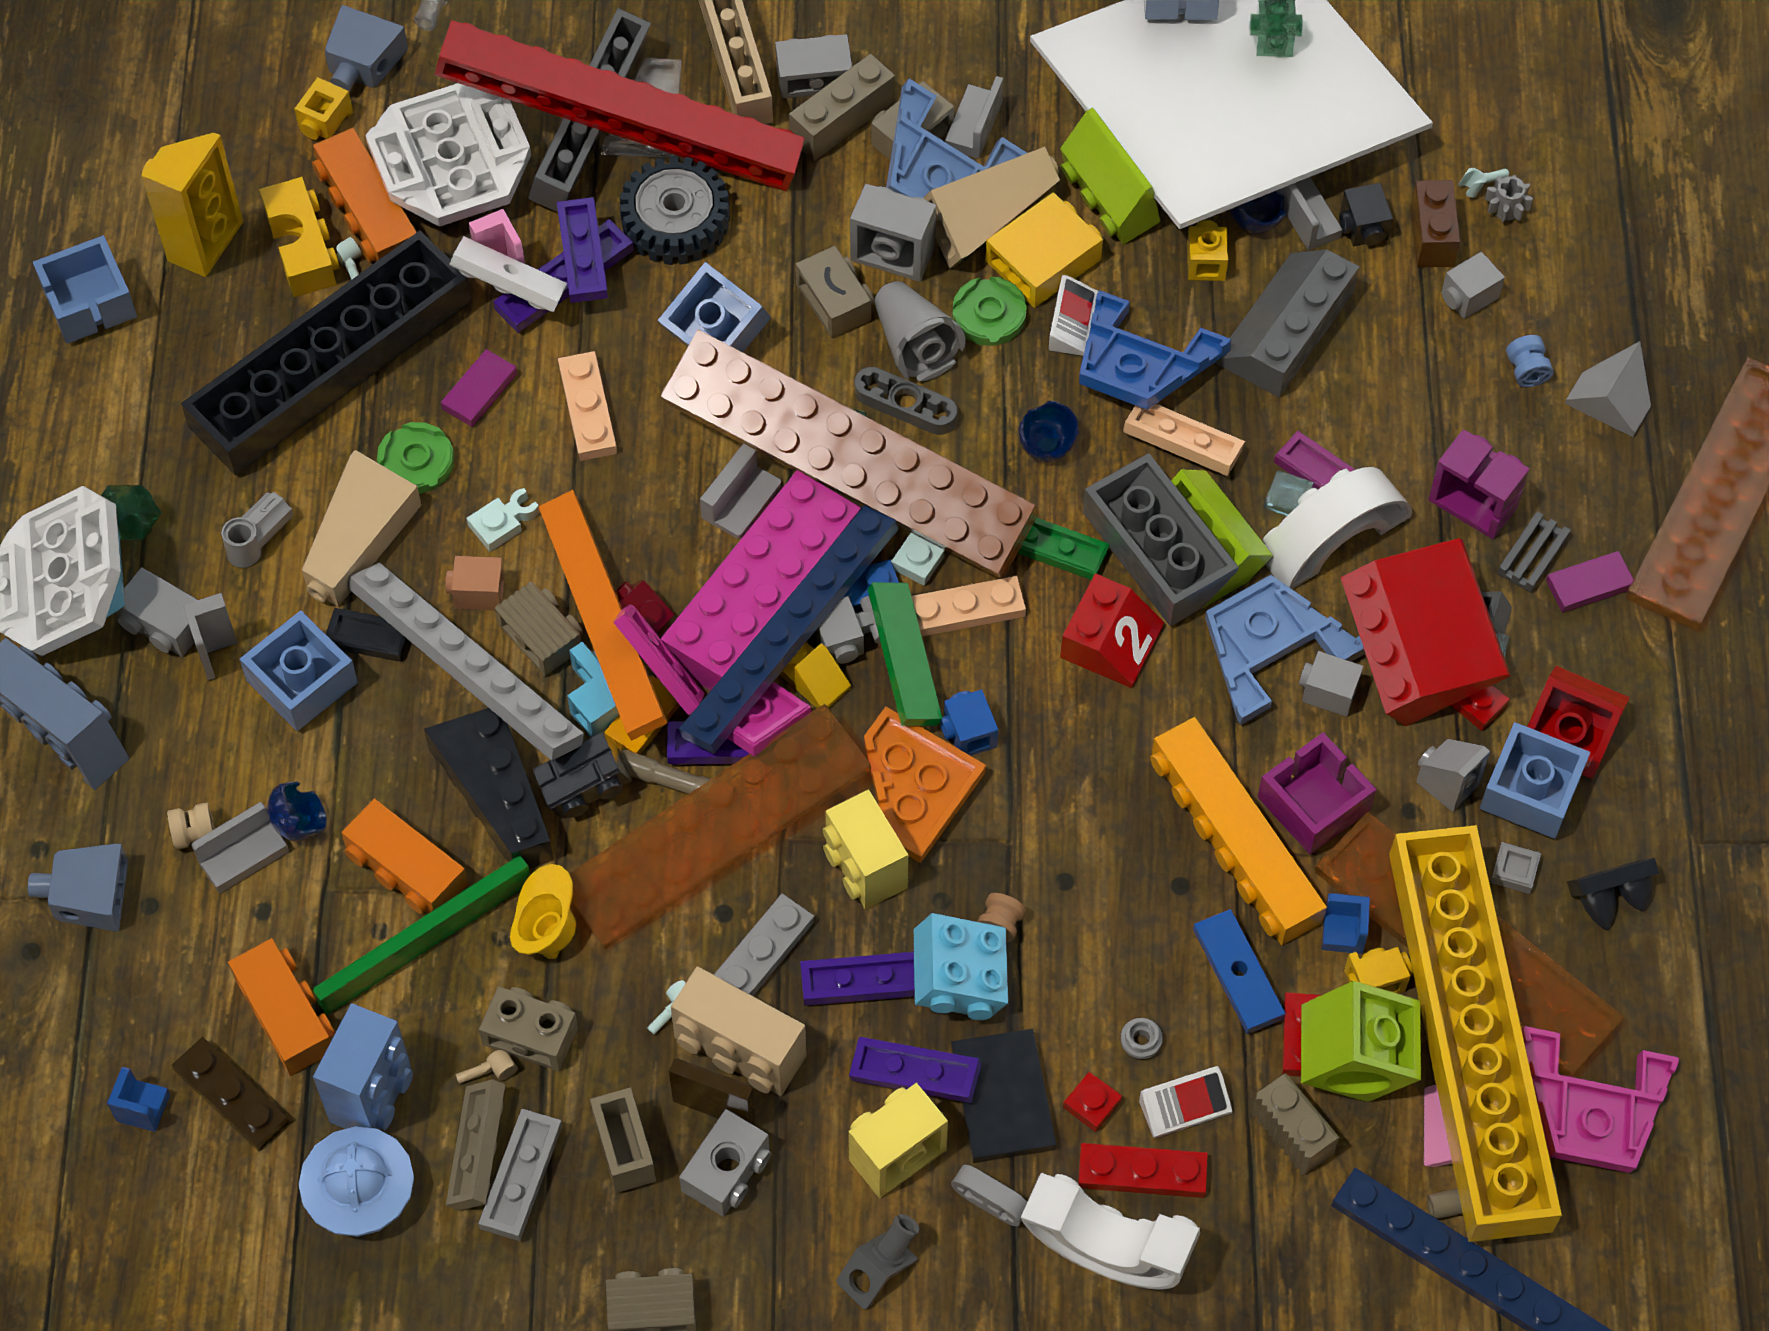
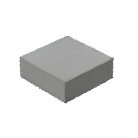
M1501 842L1490 883L1530 894L1541 853Z

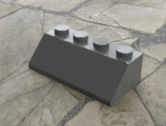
M1327 249L1291 253L1230 337V351L1215 363L1280 398L1354 293L1360 266Z
M1149 453L1085 489L1083 514L1103 540L1110 544L1109 548L1170 627L1202 609L1238 571L1237 564Z

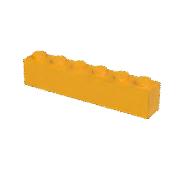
M1193 717L1155 737L1152 755L1150 756L1153 768L1160 777L1166 776L1172 785V794L1181 808L1187 807L1192 814L1196 831L1202 839H1209L1215 848V856L1221 868L1226 872L1231 871L1237 880V889L1243 900L1247 904L1252 903L1260 914L1259 921L1264 931L1269 936L1274 935L1280 945L1283 946L1323 924L1327 906L1197 719Z

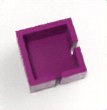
M1463 429L1438 461L1428 501L1494 540L1518 508L1523 492L1522 489L1530 468L1523 465L1513 455H1506L1501 451L1498 453L1493 452V446L1485 438L1473 435Z
M1324 732L1296 751L1294 761L1289 756L1264 774L1261 778L1257 797L1309 855L1371 811L1377 790L1353 763L1346 768L1342 785L1338 782L1342 779L1347 757Z

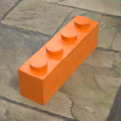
M353 127L313 145L316 160L312 162L313 169L320 182L326 180L330 188L327 190L334 206L337 209L340 207L344 209L346 214L343 217L350 233L360 236L362 241L359 244L368 262H377L417 233L401 206L390 201L378 169Z

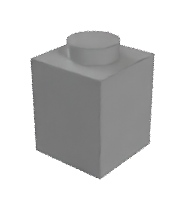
M1480 252L1446 272L1441 294L1445 303L1451 309H1456L1466 319L1500 298L1505 277Z
M1318 651L1313 665L1306 663L1300 677L1299 685L1305 687L1302 702L1347 717L1359 686L1363 666Z

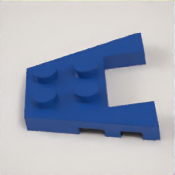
M1099 290L1081 364L1079 384L1148 410L1225 356L1230 351L1231 339L1200 328L1184 352L1177 351L1118 329L1129 313L1130 301Z

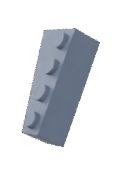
M5 638L0 642V707L18 723L22 721L43 745L48 743L67 767L72 770L77 765L84 777V782L95 791L130 759L108 722L112 718L110 713L97 700L92 703L87 701L84 692L72 681L65 684L61 675L49 663L43 666L39 664V660L31 650L22 645L18 648Z

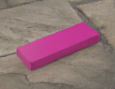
M629 604L618 613L613 623L689 715L702 702L704 692L637 609Z

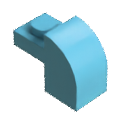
M581 642L570 649L572 669L585 684L571 692L567 697L570 714L591 738L603 731L605 732L619 713L595 651L591 652Z

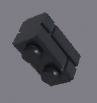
M604 731L582 742V746L552 761L549 760L533 770L538 784L542 788L541 791L548 807L562 819L582 815L587 811V805L600 798L610 799L622 792V786L632 781L617 744Z

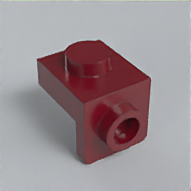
M644 580L631 585L626 581L615 590L622 609L629 604L633 605L655 633L674 616V613Z

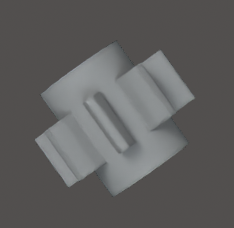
M1516 175L1503 179L1499 176L1496 177L1494 187H1488L1485 200L1490 201L1488 213H1494L1502 222L1515 218L1521 220L1523 211L1530 210L1533 200L1531 196H1528L1530 184H1524Z

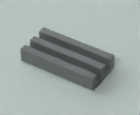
M1538 511L1500 565L1497 573L1529 592L1533 591L1569 537L1571 529L1565 526L1563 529L1557 527V522L1552 519L1549 522L1544 520V515ZM1537 528L1542 530L1516 571H1511L1510 568ZM1550 535L1555 537L1556 539L1530 578L1527 580L1522 577Z

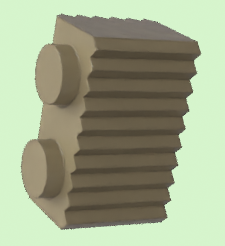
M528 582L526 586H522L514 595H510L501 604H497L495 613L500 628L508 634L509 638L536 665L543 676H546L571 658L570 649L581 643L583 631L573 616L568 615L564 617L558 611V602L548 589L544 588L540 591L533 582Z
M1283 1074L1257 1093L1252 1117H1258L1257 1123L1263 1124V1129L1268 1130V1136H1273V1142L1279 1143L1278 1149H1284V1155L1289 1156L1290 1162H1295L1294 1168H1299L1301 1175L1308 1174L1335 1153L1334 1151L1340 1137L1287 1074Z
M668 1268L659 1271L658 1276L641 1277L639 1272L626 1271L616 1274L615 1279L606 1280L608 1331H696L692 1274H684L682 1269Z

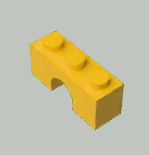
M302 177L259 189L274 239L287 235L300 237L292 244L278 247L293 298L336 286L333 271L340 269L334 248L326 249L324 241L330 240L324 218L316 219L314 212L320 211L314 189L307 191Z

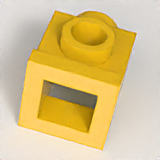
M318 77L294 108L300 131L308 138L314 140L319 136L326 139L332 137L346 117L350 118L353 114L349 91Z
M1208 220L1201 221L1196 226H1189L1187 240L1188 280L1225 281L1228 265L1226 227H1218L1217 223Z
M1398 947L1386 951L1384 948H1376L1365 953L1361 959H1359L1357 952L1348 955L1344 969L1349 982L1357 981L1397 994L1406 991L1410 976L1413 973L1406 952L1400 953Z

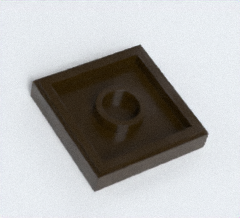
M674 1058L669 1069L673 1102L717 1119L727 1109L753 1125L755 1106L751 1085L679 1058Z

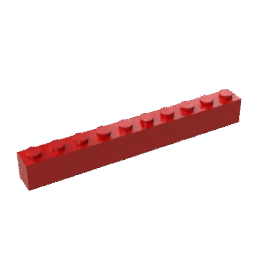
M451 20L434 74L435 76L683 158H693L695 162L699 163L701 161L707 164V166L786 192L795 174L805 137L796 135L788 129H778L760 123L752 117H742L727 112L719 106L706 105L691 100L683 94H673L655 88L647 82H637L619 76L616 72L586 65L578 59L552 54L542 47H531L513 41L506 35H495L480 30L470 23H459Z

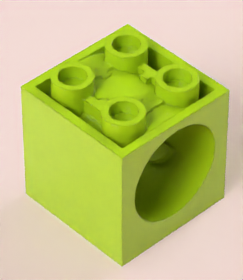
M1351 981L1302 1004V1084L1369 1102L1421 1080L1420 1000L1357 981Z

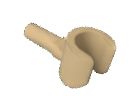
M496 1050L488 1056L487 1062L456 1074L459 1084L493 1071L498 1080L501 1081L514 1075L518 1068L507 1052Z

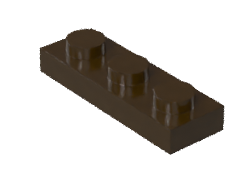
M203 1036L172 1064L174 1071L258 1152L289 1124L287 1116Z

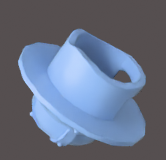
M355 1126L333 1132L314 1146L302 1165L299 1189L303 1206L316 1224L337 1235L359 1237L382 1230L400 1216L411 1198L414 1174L410 1157L397 1139L379 1129Z

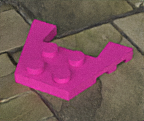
M1524 1026L1521 1031L1549 1156L1551 1158L1631 1173L1638 1165L1653 1128V1120L1658 1107L1663 1102L1668 1088L1666 1087L1678 1066L1679 1057L1645 1050L1637 1055L1636 1087L1633 1090L1559 1075L1560 1033Z

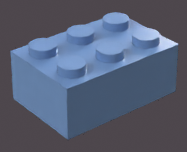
M350 1004L313 1076L330 1123L344 1129L357 1126L386 1130L389 1127L395 1112L393 1104L399 1092L405 1093L413 1078V1070H411L409 1056L398 1022L355 1004Z

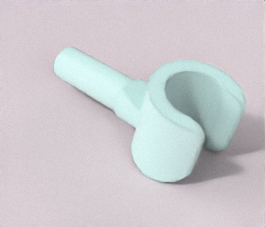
M1469 168L1458 185L1468 186L1469 189L1466 195L1474 198L1484 184L1496 181L1498 176L1502 179L1508 177L1509 172L1507 169L1483 173L1476 168Z
M349 237L337 245V258L340 264L346 267L352 280L359 275L354 260L362 256L354 239Z
M681 980L674 983L666 991L672 1003L686 984L685 981ZM672 1003L647 1027L652 1034L655 1035L672 1017Z

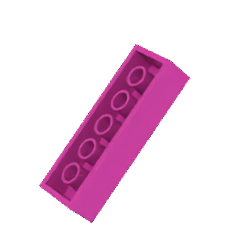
M799 470L793 474L661 638L662 642L694 681L710 691L859 513L861 507Z

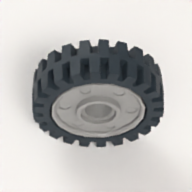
M670 156V163L665 164L662 157L655 159L654 168L649 162L642 165V174L635 170L631 174V182L626 180L623 192L620 195V218L624 234L633 242V247L636 246L637 252L644 257L648 253L649 260L657 262L660 256H663L664 264L672 265L673 258H678L679 265L687 264V256L691 255L695 262L702 259V251L709 255L714 251V244L719 246L722 243L723 236L727 234L729 228L730 204L725 183L722 178L718 179V173L713 168L708 171L707 164L701 161L694 166L693 158L685 157L682 164L679 163L678 156Z

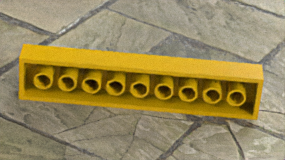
M1477 825L1396 834L1389 857L1418 999L1420 1000V1008L1468 1242L1552 1233L1562 1214Z

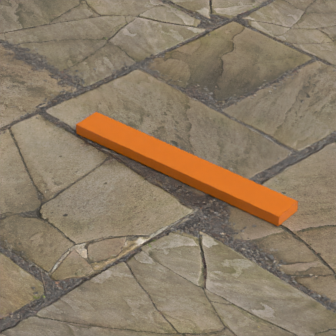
M571 490L538 506L627 735L632 741L667 724L642 657L613 623L622 607L578 497Z

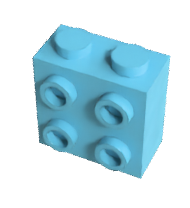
M931 913L914 928L915 1005L930 1007L936 1013L956 1012L967 1014L969 1018L974 1020H986L1008 1004L1006 928Z

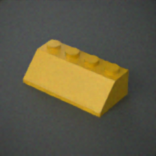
M214 132L161 147L154 158L146 162L141 175L167 261L203 277H207L244 222L222 139L219 134Z

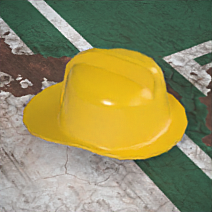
M554 864L542 866L534 871L522 886L510 932L511 945L521 954L530 955L538 953L548 959H556L559 951L571 942L575 934L576 921L570 909L573 881L570 873L562 866Z

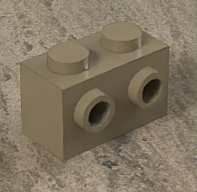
M498 986L481 1023L479 1033L483 1046L495 1050H503L509 1055L559 1072L578 1030L575 1012H572V1009L562 1002L551 1000L549 1003L534 999L533 995L524 989L512 987L508 990Z

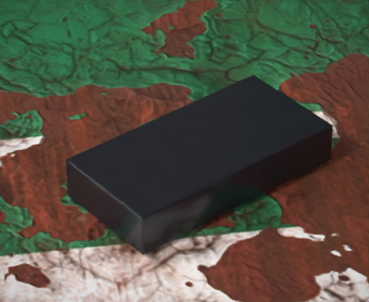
M335 607L326 635L342 651L398 662L402 661L408 641L404 635L381 616Z

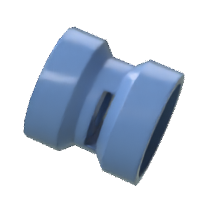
M1538 335L1520 337L1511 342L1506 349L1510 363L1516 367L1514 375L1518 385L1521 387L1540 385L1549 380L1554 372L1550 360L1544 357L1546 349L1542 338Z

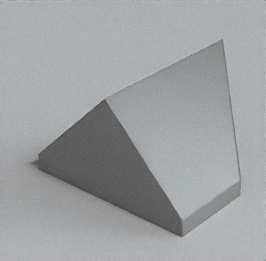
M1640 341L1582 372L1567 397L1565 404L1634 437L1651 407Z

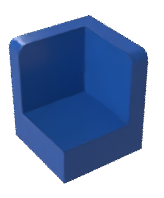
M1328 894L1327 909L1323 920L1321 950L1363 953L1368 936L1370 897Z
M122 1067L107 1105L116 1122L156 1132L170 1097V1092L168 1088L136 1080L130 1068Z

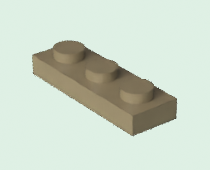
M494 1079L467 1086L465 1089L446 1206L458 1211L486 1204L487 1195L490 1190V1175L493 1157L497 1149L496 1138L500 1116L503 1111L505 1084Z

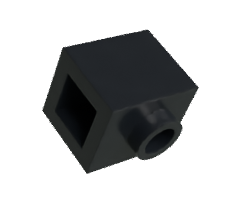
M1377 183L1344 190L1339 220L1340 226L1343 229L1342 232L1349 234L1352 246L1376 245L1388 240L1393 218L1381 184Z

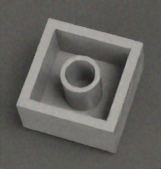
M865 183L850 217V260L920 282L935 249L936 204L929 203L920 197L912 198L893 192L887 187H876Z

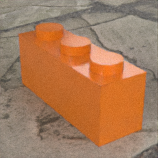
M375 798L341 832L346 847L344 852L347 857L359 867L366 864L375 872V878L388 890H393L394 887L405 895L404 900L419 914H422L424 911L429 914L463 892L468 886L464 867Z
M271 938L228 961L235 981L288 1074L292 1076L321 1060L331 1043L330 1038L335 1035V1032L324 1013L317 1016L311 1005L316 1002V999L307 982L304 980L298 983L292 972L297 970V966L287 948L279 951Z

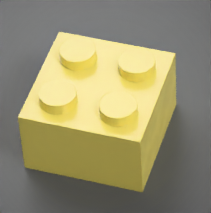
M869 789L826 810V827L822 829L826 844L823 845V849L830 864L833 867L839 865L845 875L842 878L843 884L853 900L858 898L866 910L908 889V853Z
M917 1083L907 1090L904 1087L897 1089L888 1096L882 1108L873 1114L871 1112L862 1114L850 1127L849 1161L879 1199L947 1151L948 1120Z

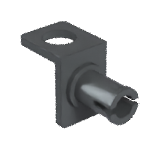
M904 1214L895 1216L893 1223L886 1232L855 1250L838 1276L837 1284L863 1309H867L872 1305L888 1279L914 1265L917 1257L907 1248L914 1236L919 1232V1226L916 1221ZM855 1270H862L869 1277L870 1289L868 1292H863L855 1286L853 1282Z

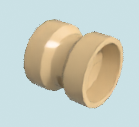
M208 802L197 804L192 810L183 811L180 808L167 811L175 850L189 847L192 842L215 829Z

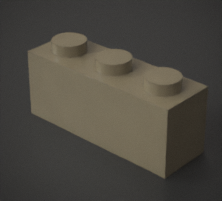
M870 53L790 112L789 130L796 135L805 137L801 150L813 161H816L879 112L894 103L895 75Z

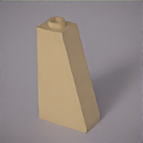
M1045 147L933 189L923 197L929 203L936 204L935 237L949 268L957 266L985 243L987 239L997 233L1060 181L1057 163L1053 157L1049 156Z
M354 450L349 457L302 568L307 586L306 590L314 599L320 602L327 600L337 607L342 604L351 593L348 589L349 576L373 566L421 507L418 487Z

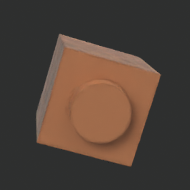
M455 556L454 569L447 570L445 584L446 594H452L455 609L495 611L496 605L502 603L505 585L502 558Z

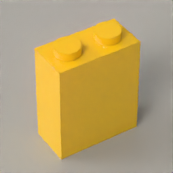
M1053 192L986 240L985 261L1003 279L1012 282L1021 290L1025 300L1033 308H1036L1059 291L1062 275L1076 279L1101 260L1103 239L1095 226L1085 223L1077 215L1075 208L1069 202H1063Z

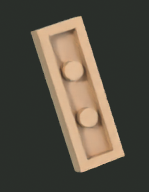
M595 351L558 358L579 460L583 461L617 454Z
M1158 404L1153 405L1148 410L1135 405L1125 421L1123 430L1124 433L1226 476L1229 475L1242 453L1245 442Z
M1017 576L911 596L922 637L1025 617L1026 614Z

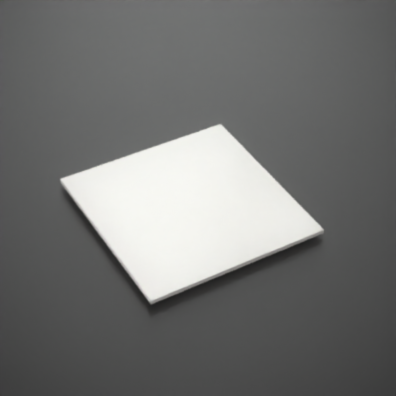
M1123 0L1030 36V42L1083 109L1087 111L1093 107L1153 186L1154 198L1179 229L1430 129L1433 124L1429 117L1327 0H1219L1217 20H1185L1184 14H1178V19H1145L1144 0Z

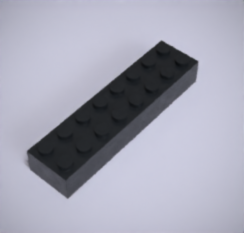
M418 231L183 401L181 406L189 429L236 476L470 304L472 298L468 277L449 265L451 260L421 231Z

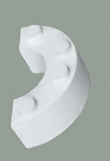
M1365 467L1351 472L1348 469H1343L1336 473L1330 482L1319 490L1311 488L1299 498V505L1279 526L1273 528L1265 535L1263 542L1273 554L1265 565L1275 578L1289 588L1294 589L1317 575L1327 558L1352 536L1371 528H1375L1382 535L1410 518L1412 508L1380 469Z
M1041 1173L1021 1215L1023 1223L1036 1238L1066 1259L1109 1279L1148 1289H1168L1180 1282L1200 1235V1228L1192 1220L1179 1215L1170 1218L1159 1214L1157 1220L1153 1222L1147 1219H1139L1137 1221L1123 1217L1122 1213L1118 1210L1094 1202L1084 1193L1075 1180L1062 1174H1056L1055 1177Z

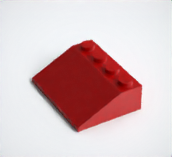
M1457 538L1374 560L1340 577L1385 713L1404 726L1419 721L1511 677L1462 539Z

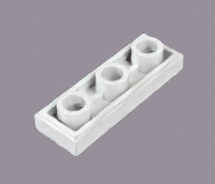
M463 236L449 264L466 277L483 280L493 285L499 292L511 293L527 300L531 306L537 309H546L554 312L567 283L465 236Z

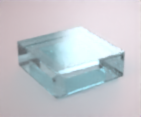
M1277 470L1266 497L1264 508L1288 516L1299 505V498L1306 491L1313 488L1314 482Z

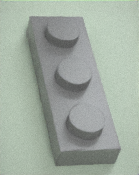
M781 894L716 971L714 976L754 996L814 924V915L784 894Z
M521 1109L478 1223L481 1230L517 1241L521 1240L561 1132V1120Z

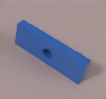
M1229 909L1195 923L1193 931L1246 1034L1283 1020L1285 1012L1232 910ZM1233 971H1241L1244 975L1236 976L1233 974Z

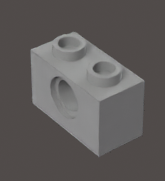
M725 1109L680 1175L681 1192L724 1217L731 1206L737 1208L743 1201L748 1191L746 1183L754 1172L760 1174L771 1157L768 1134ZM725 1159H733L739 1163L738 1167L732 1171H723L717 1166Z

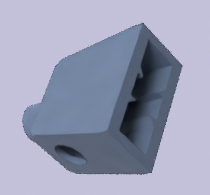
M342 5L325 48L328 70L334 74L330 83L350 91L355 82L368 87L377 86L408 50L404 26Z
M121 844L58 851L54 855L52 874L30 873L28 895L31 898H48V906L54 919L58 921L109 931H119L128 858Z

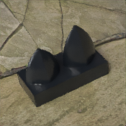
M1655 858L1641 859L1567 881L1571 897L1580 896L1585 911L1591 919L1603 929L1610 930L1616 913L1614 887L1618 886L1621 895L1631 906L1640 911H1645L1650 903L1653 892L1652 875L1659 874Z

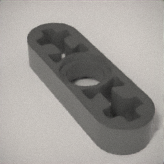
M876 367L864 368L855 377V396L862 404L936 435L947 434L954 429L957 422V407L950 398ZM873 382L878 383V388L873 387L871 391L865 390V385L870 386ZM884 394L888 395V399L884 398ZM908 394L916 399V403L911 407L904 408L897 405L895 399L900 395ZM923 403H927V408L923 407ZM940 411L946 412V416H941L939 420L933 418V414L938 415Z

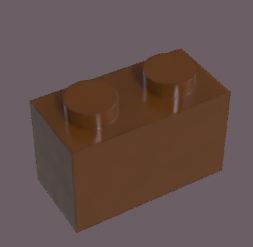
M1453 180L1416 181L1410 209L1417 268L1454 267L1460 237Z

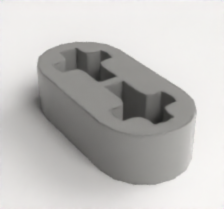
M969 1165L961 1167L951 1182L953 1189L963 1198L1011 1226H1019L1022 1222L1021 1215L1027 1201L1021 1195L982 1171Z

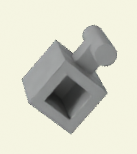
M849 596L842 598L814 632L818 644L822 643L826 646L834 660L840 664L851 662L859 655L864 654L863 634L871 632L875 643H881L869 596L860 600L863 612L855 614Z

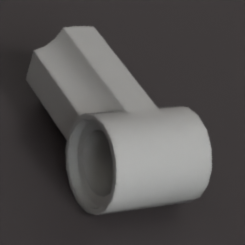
M267 492L242 517L233 518L225 523L221 535L227 559L232 565L245 568L255 564L261 557V548L293 517L292 508L285 502L284 498L275 492Z

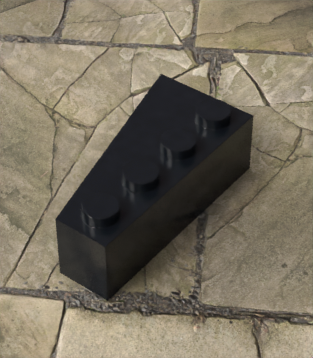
M486 708L424 728L429 751L444 768L448 778L465 798L468 807L475 817H478L486 828L488 835L506 861L509 862L515 857L521 856L529 869L554 861L550 839L508 723L490 708Z

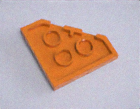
M885 707L864 735V746L878 805L908 853V856L921 863L986 773V765L920 726H901L898 713Z

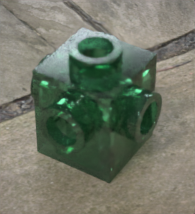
M1258 0L1257 14H1250L1249 34L1250 36H1255L1256 56L1293 57L1295 37L1302 36L1303 27L1302 14H1296L1295 0Z
M108 485L101 494L102 497L116 504L120 540H143L151 532L152 526L162 514L152 499L151 493L143 485Z

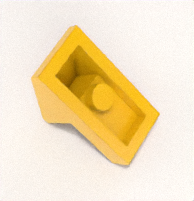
M806 642L779 674L822 713L826 712L851 689V684L826 646L822 643L814 649Z

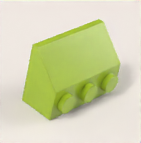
M1093 107L1085 112L1060 148L1064 161L1060 167L1071 184L1077 182L1082 190L1079 192L1090 210L1096 208L1101 214L1099 220L1106 233L1110 237L1115 234L1124 245L1160 222L1153 186Z
M1181 469L1171 482L1238 566V571L1204 606L1206 607L1249 582L1269 561L1273 554L1207 471Z

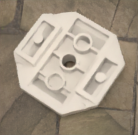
M459 83L390 105L380 117L376 126L372 127L365 135L368 148L390 201L439 227L510 204L531 157L530 145L510 100Z
M81 486L23 515L8 531L0 545V633L27 649L43 656L102 628L108 616L125 606L116 504L88 488Z

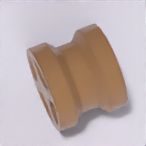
M991 893L985 902L987 910L979 916L977 922L1005 927L1006 942H1011L1017 933L1015 925L1023 919L1026 909L1023 904L1013 897L1001 893Z

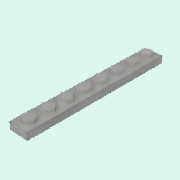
M381 563L349 576L348 589L551 761L582 746L584 733Z

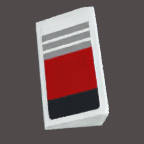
M1062 275L1050 332L1049 350L1083 356L1086 341L1089 337L1098 291L1066 275Z
M1219 1066L1145 1089L1140 1093L1139 1103L1154 1139L1232 1114L1230 1100Z

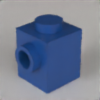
M982 689L975 692L962 691L953 695L949 700L944 701V716L940 721V726L946 740L952 739L956 748L970 756L997 748L998 728Z

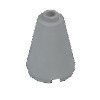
M891 282L879 290L875 297V306L895 365L903 377L907 379L909 377H916L918 381H927L949 370L956 362L953 357L958 349L963 352L965 347V334L960 325L903 282Z

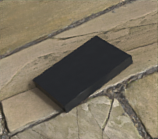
M1033 1029L951 1041L952 1054L979 1058L981 1062L972 1103L961 1101L973 1163L1056 1150V1141Z

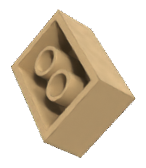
M698 966L671 1005L674 1037L683 1049L692 1054H697L698 1052L712 1058L714 1065L726 1073L733 1074L736 1071L748 1078L750 1085L763 1093L772 1091L782 1096L807 1057L804 1024Z

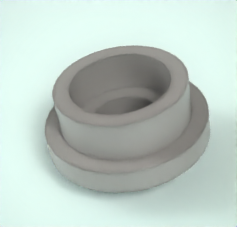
M1136 1018L1129 1021L1123 1027L1121 1045L1127 1054L1137 1059H1146L1154 1056L1159 1051L1162 1044V1032L1156 1023L1146 1018ZM1143 1035L1148 1038L1149 1042L1145 1045H1139L1134 1041V1037Z

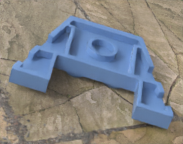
M908 79L901 91L886 187L893 192L912 198H923L933 189L1027 154V152L1001 137L996 142L985 165H980L921 127L937 96L913 80Z
M1272 575L1206 611V623L1237 720L1241 725L1270 709L1271 699L1252 674L1312 639H1316L1326 654L1350 662L1366 654L1360 636L1357 638L1353 637L1342 629L1340 622L1331 616L1326 618L1310 607L1311 602Z

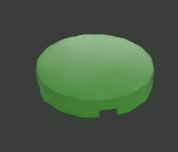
M981 277L970 280L959 289L953 301L952 318L960 325L965 338L979 345L996 346L1007 343L1019 335L1026 323L1027 311L1022 291L1012 282L1000 277H990V280H980Z
M410 422L403 424L402 428L394 433L392 430L385 435L378 447L377 463L415 484L418 487L419 494L436 489L448 479L454 466V451L451 442L440 428L425 422Z

